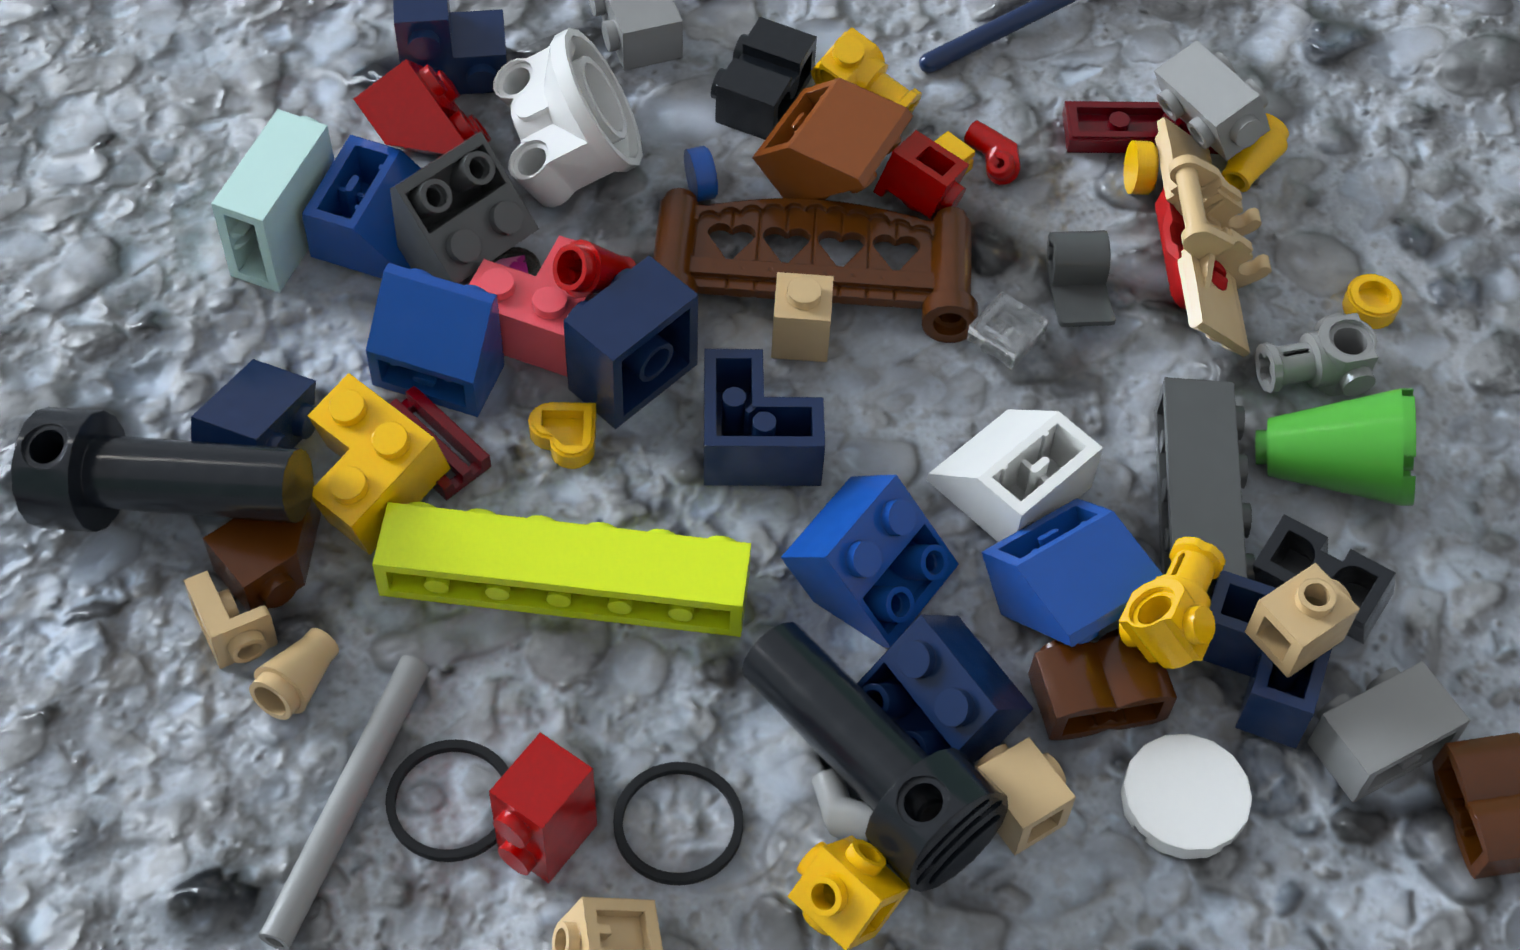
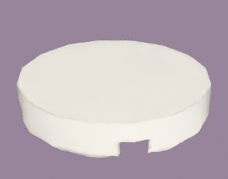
M1191 734L1164 735L1143 745L1129 762L1120 792L1124 816L1131 827L1134 828L1136 826L1138 831L1146 837L1145 842L1158 852L1180 859L1208 858L1221 852L1223 847L1231 844L1244 829L1252 803L1248 776L1235 757L1214 741Z

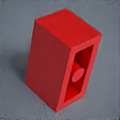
M541 732L489 790L498 854L507 865L522 875L527 876L532 871L547 883H550L597 826L593 768Z

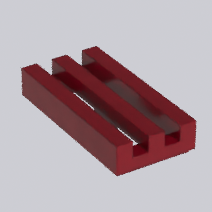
M414 385L406 391L407 398L404 401L400 402L396 398L389 404L433 436L451 468L450 470L456 475L449 479L444 474L433 487L447 501L491 467L490 455ZM416 412L471 464L468 466L413 413Z

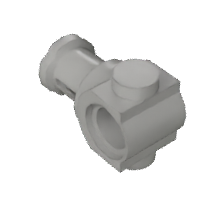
M1334 313L1323 317L1316 323L1314 327L1315 332L1304 333L1299 343L1276 347L1268 342L1259 344L1256 348L1257 378L1262 389L1269 393L1279 392L1282 385L1306 381L1312 388H1317L1330 396L1342 394L1357 396L1370 390L1376 382L1372 371L1378 360V355L1375 351L1378 342L1377 336L1371 326L1360 319L1358 313L1346 315Z

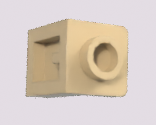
M208 571L183 580L195 617L220 669L234 663L253 661L260 657L267 649L278 644L272 617L267 606H259L240 614L230 590L227 588L217 592Z
M581 897L557 923L552 937V950H663L655 900Z

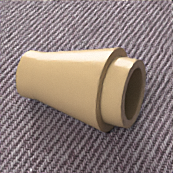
M311 628L297 642L258 667L254 672L255 680L249 687L250 694L255 703L267 714L280 720H287L292 714L304 712L328 666L339 653L336 641L325 631Z

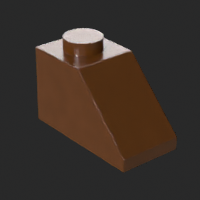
M311 500L308 512L297 523L233 518L203 537L213 570L247 611L263 605L267 606L268 609L280 607L287 603L298 589L305 586L321 511L314 501Z

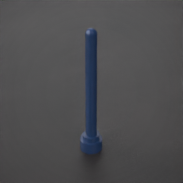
M1032 0L923 54L919 59V67L925 73H933L1077 0Z

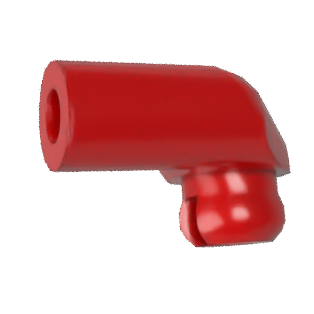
M979 120L974 121L964 136V143L985 155L986 173L993 183L1007 185L1013 182L1021 171L1017 143Z

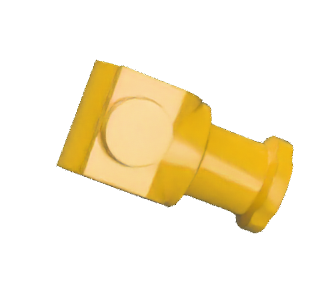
M853 27L844 32L835 41L834 45L811 70V76L815 85L842 78L907 107L911 113L922 97V92L916 88L908 90L886 74L888 64L885 63L884 56L879 47Z
M1185 536L1175 541L1169 554L1171 564L1166 574L1156 577L1154 580L1143 584L1133 591L1119 619V634L1123 643L1128 647H1138L1149 663L1158 662L1163 668L1175 669L1193 661H1202L1215 634V618L1210 610L1211 600L1207 591L1212 580L1219 577L1226 560L1223 553L1216 546L1197 537Z

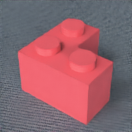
M559 235L536 276L483 259L469 285L478 286L488 293L497 295L504 356L567 377L564 319L567 318L570 311L578 303L584 300L589 301L597 295L582 298L572 297L565 290L561 289L554 280L553 261L560 248L575 240Z

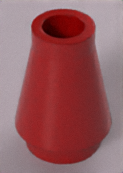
M579 239L563 246L557 252L553 261V276L556 284L570 296L582 298L600 293L610 285L619 272L626 268H633L636 263L629 256L618 255L587 240Z

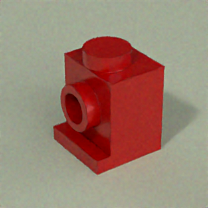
M915 130L892 151L873 192L883 197L889 191L901 199L908 208L921 212L931 219L940 209L956 207L966 191V188L960 182L970 164Z

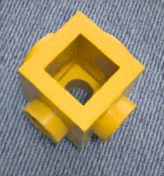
M851 835L830 844H826L823 841L816 844L799 863L797 872L801 875V878L787 897L803 911L805 921L814 930L825 936H830L844 950H849L874 938L910 890V887L886 866L884 855L875 846L864 840L856 839Z

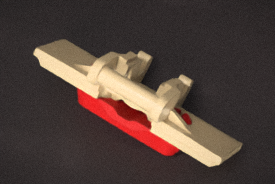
M1163 117L1157 121L1159 132L1155 142L1164 188L1155 202V210L1171 296L1180 308L1186 309L1189 327L1205 333L1207 338L1221 343L1222 347L1226 350L1245 357L1250 354L1237 288L1239 289L1266 277L1272 271L1269 256L1261 254L1253 259L1252 243L1243 237L1261 226L1259 210L1257 208H1250L1243 214H1240L1243 212L1241 191L1230 185L1222 176L1219 168L1212 165L1210 150L1203 149L1191 135Z

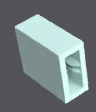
M277 109L211 203L230 276L280 293L305 256L309 246L302 212L334 162L328 125L319 123L308 116H298Z

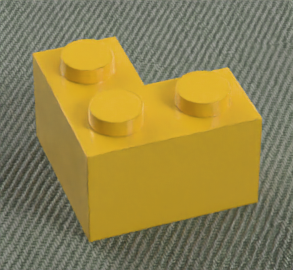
M350 373L307 415L326 446L341 457L313 487L312 500L332 526L371 555L377 547L387 502L401 504L420 502L436 485V482L451 468L433 436Z

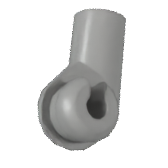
M833 769L818 772L813 776L812 784L829 833L839 839L853 835L856 839L867 842L865 832L873 810L865 802L850 798L845 781Z

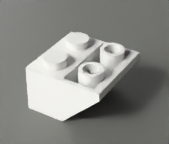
M1008 409L928 473L927 481L991 537L1000 542L1086 493L1093 485L1103 447L1059 411Z

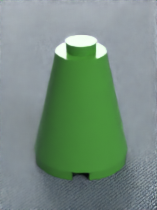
M1399 388L1270 417L1267 422V430H1256V465H1267V475L1269 477L1394 505L1413 506L1416 476H1411V471L1414 469V457H1416L1414 389Z

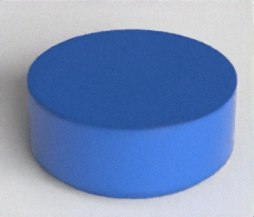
M705 146L685 149L684 167L689 190L695 194L698 202L715 199L718 195V179L710 150Z

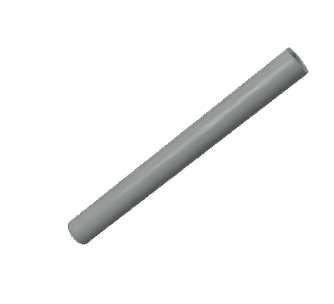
M409 655L401 657L259 933V938L266 944L280 950L290 949L430 671L429 666L422 660Z

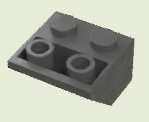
M482 132L476 133L390 188L397 246L411 269H422L435 277L458 284L475 273L483 259L493 261L539 230Z

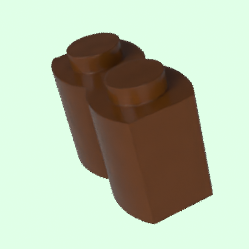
M1119 629L1106 633L1098 642L1076 644L1073 647L1057 640L1051 641L1034 654L1028 672L1049 740L1076 739L1094 735L1107 729L1122 730L1151 725L1168 719L1177 700L1167 668H1163L1158 662L1149 663L1138 647L1126 646L1121 640Z
M1516 732L1445 743L1432 761L1433 771L1443 804L1453 819L1457 843L1468 871L1474 879L1520 872V734Z

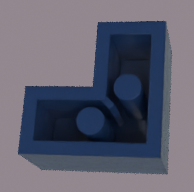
M393 0L394 27L400 63L407 59L423 67L428 64L436 73L442 70L454 84L460 95L495 92L493 89L495 76L501 67L507 63L503 9L450 12L449 0Z
M704 349V486H821L825 455L824 398L764 397L763 349Z
M1222 570L1210 595V610L1215 618V634L1207 648L1203 661L1250 676L1235 728L1296 749L1314 715L1332 649L1287 678L1245 633L1258 600L1276 588Z

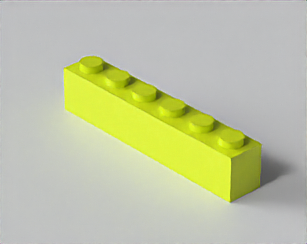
M387 502L372 566L379 596L741 637L750 576L751 543L737 542L726 536L701 538L676 535L665 529H652L649 531L622 529L604 522H592L589 524L560 522L542 515H533L527 518L498 515L492 511L480 508L463 511L436 508L425 502H411L409 504Z

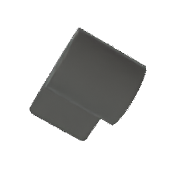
M1106 230L1050 232L1048 235L1047 269L1053 304L1061 327L1110 326L1115 324L1116 318L1106 286L1111 261L1110 241Z

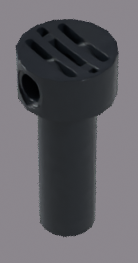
M46 407L36 410L22 426L15 442L11 464L13 495L18 511L28 524L39 528L97 532L107 528L117 517L120 510L297 523L308 512L314 487L311 459L307 452L301 448L126 437L124 429L117 418L104 410Z
M794 622L782 623L770 629L752 646L744 659L742 668L744 677L873 810L865 832L867 842L875 846L884 855L886 863L912 890L923 892L937 888L955 877L974 861L991 842L1007 813V795L962 751L949 748L937 751L929 756L798 624Z

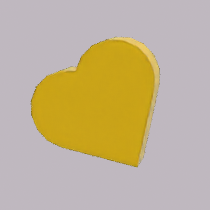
M549 402L535 407L528 418L530 439L541 449L550 450L552 459L563 468L577 469L587 465L593 459L595 453L596 403Z

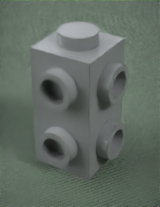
M1196 40L1154 70L1161 90L1157 94V100L1161 108L1173 121L1179 118L1187 124L1194 140L1203 149L1211 146L1228 161L1244 148L1253 145L1261 136L1270 131L1264 110L1268 105V100L1263 90L1252 79L1242 80L1223 53L1218 51L1213 54Z

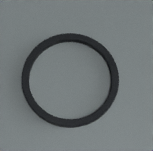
M457 739L434 742L410 754L393 773L386 792L385 805L388 821L396 838L414 854L437 862H457L476 857L497 843L494 828L480 841L463 848H432L413 839L404 830L396 814V798L402 781L416 765L434 755L447 752L472 754L490 763L502 777L509 769L506 763L495 752L481 744Z
M688 762L660 764L637 775L622 791L615 807L613 819L616 844L626 862L639 874L652 881L678 886L704 881L725 868L740 846L744 822L741 803L730 784L711 769ZM667 775H691L709 782L724 795L733 813L734 829L728 846L716 860L695 871L672 873L651 867L632 851L624 835L623 818L631 798L645 784Z

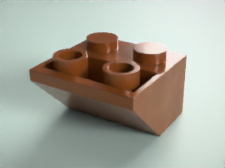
M837 78L804 88L752 158L783 198L825 200L832 195L848 191L858 193L870 186L876 179L877 168L886 155L891 153L901 143L902 138L900 135L913 118V115L907 107L842 78Z

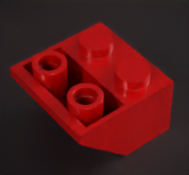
M405 59L353 98L386 145L412 152L442 156L479 132L483 133L487 142L491 141V137L480 121L473 114L467 117L454 102L460 97V94L442 70L436 73L428 64L423 67Z

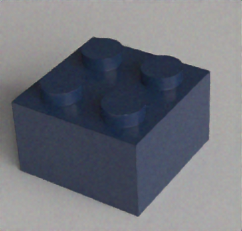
M650 255L633 268H626L619 272L608 287L589 301L584 300L578 303L570 311L567 318L564 319L568 389L584 403H596L597 414L614 429H617L697 365L698 294Z

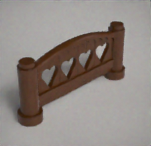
M685 188L669 190L660 202L653 259L697 294L775 299L777 272L834 276L832 303L922 309L923 331L930 338L944 343L964 341L973 336L978 329V303L971 295L972 224L966 212L958 207L942 208L936 213L932 221H927L881 208L820 199L771 198L699 205L695 194ZM714 231H725L730 235L746 232L751 234L754 239L733 259H727L709 235ZM772 234L781 235L786 239L793 236H801L806 238L809 243L788 263L779 260L764 238ZM825 238H833L841 243L846 240H857L863 244V247L842 267L836 266L819 242ZM879 242H888L894 246L908 243L916 246L918 251L900 270H892L874 248V245Z

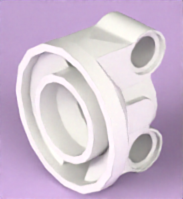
M568 28L556 34L548 48L528 58L510 60L497 72L493 81V89L495 94L511 110L514 127L521 140V144L515 148L510 156L508 170L511 176L544 207L553 208L562 205L577 190L613 172H627L640 165L643 156L641 137L634 114L623 89L607 61L592 41L579 30Z

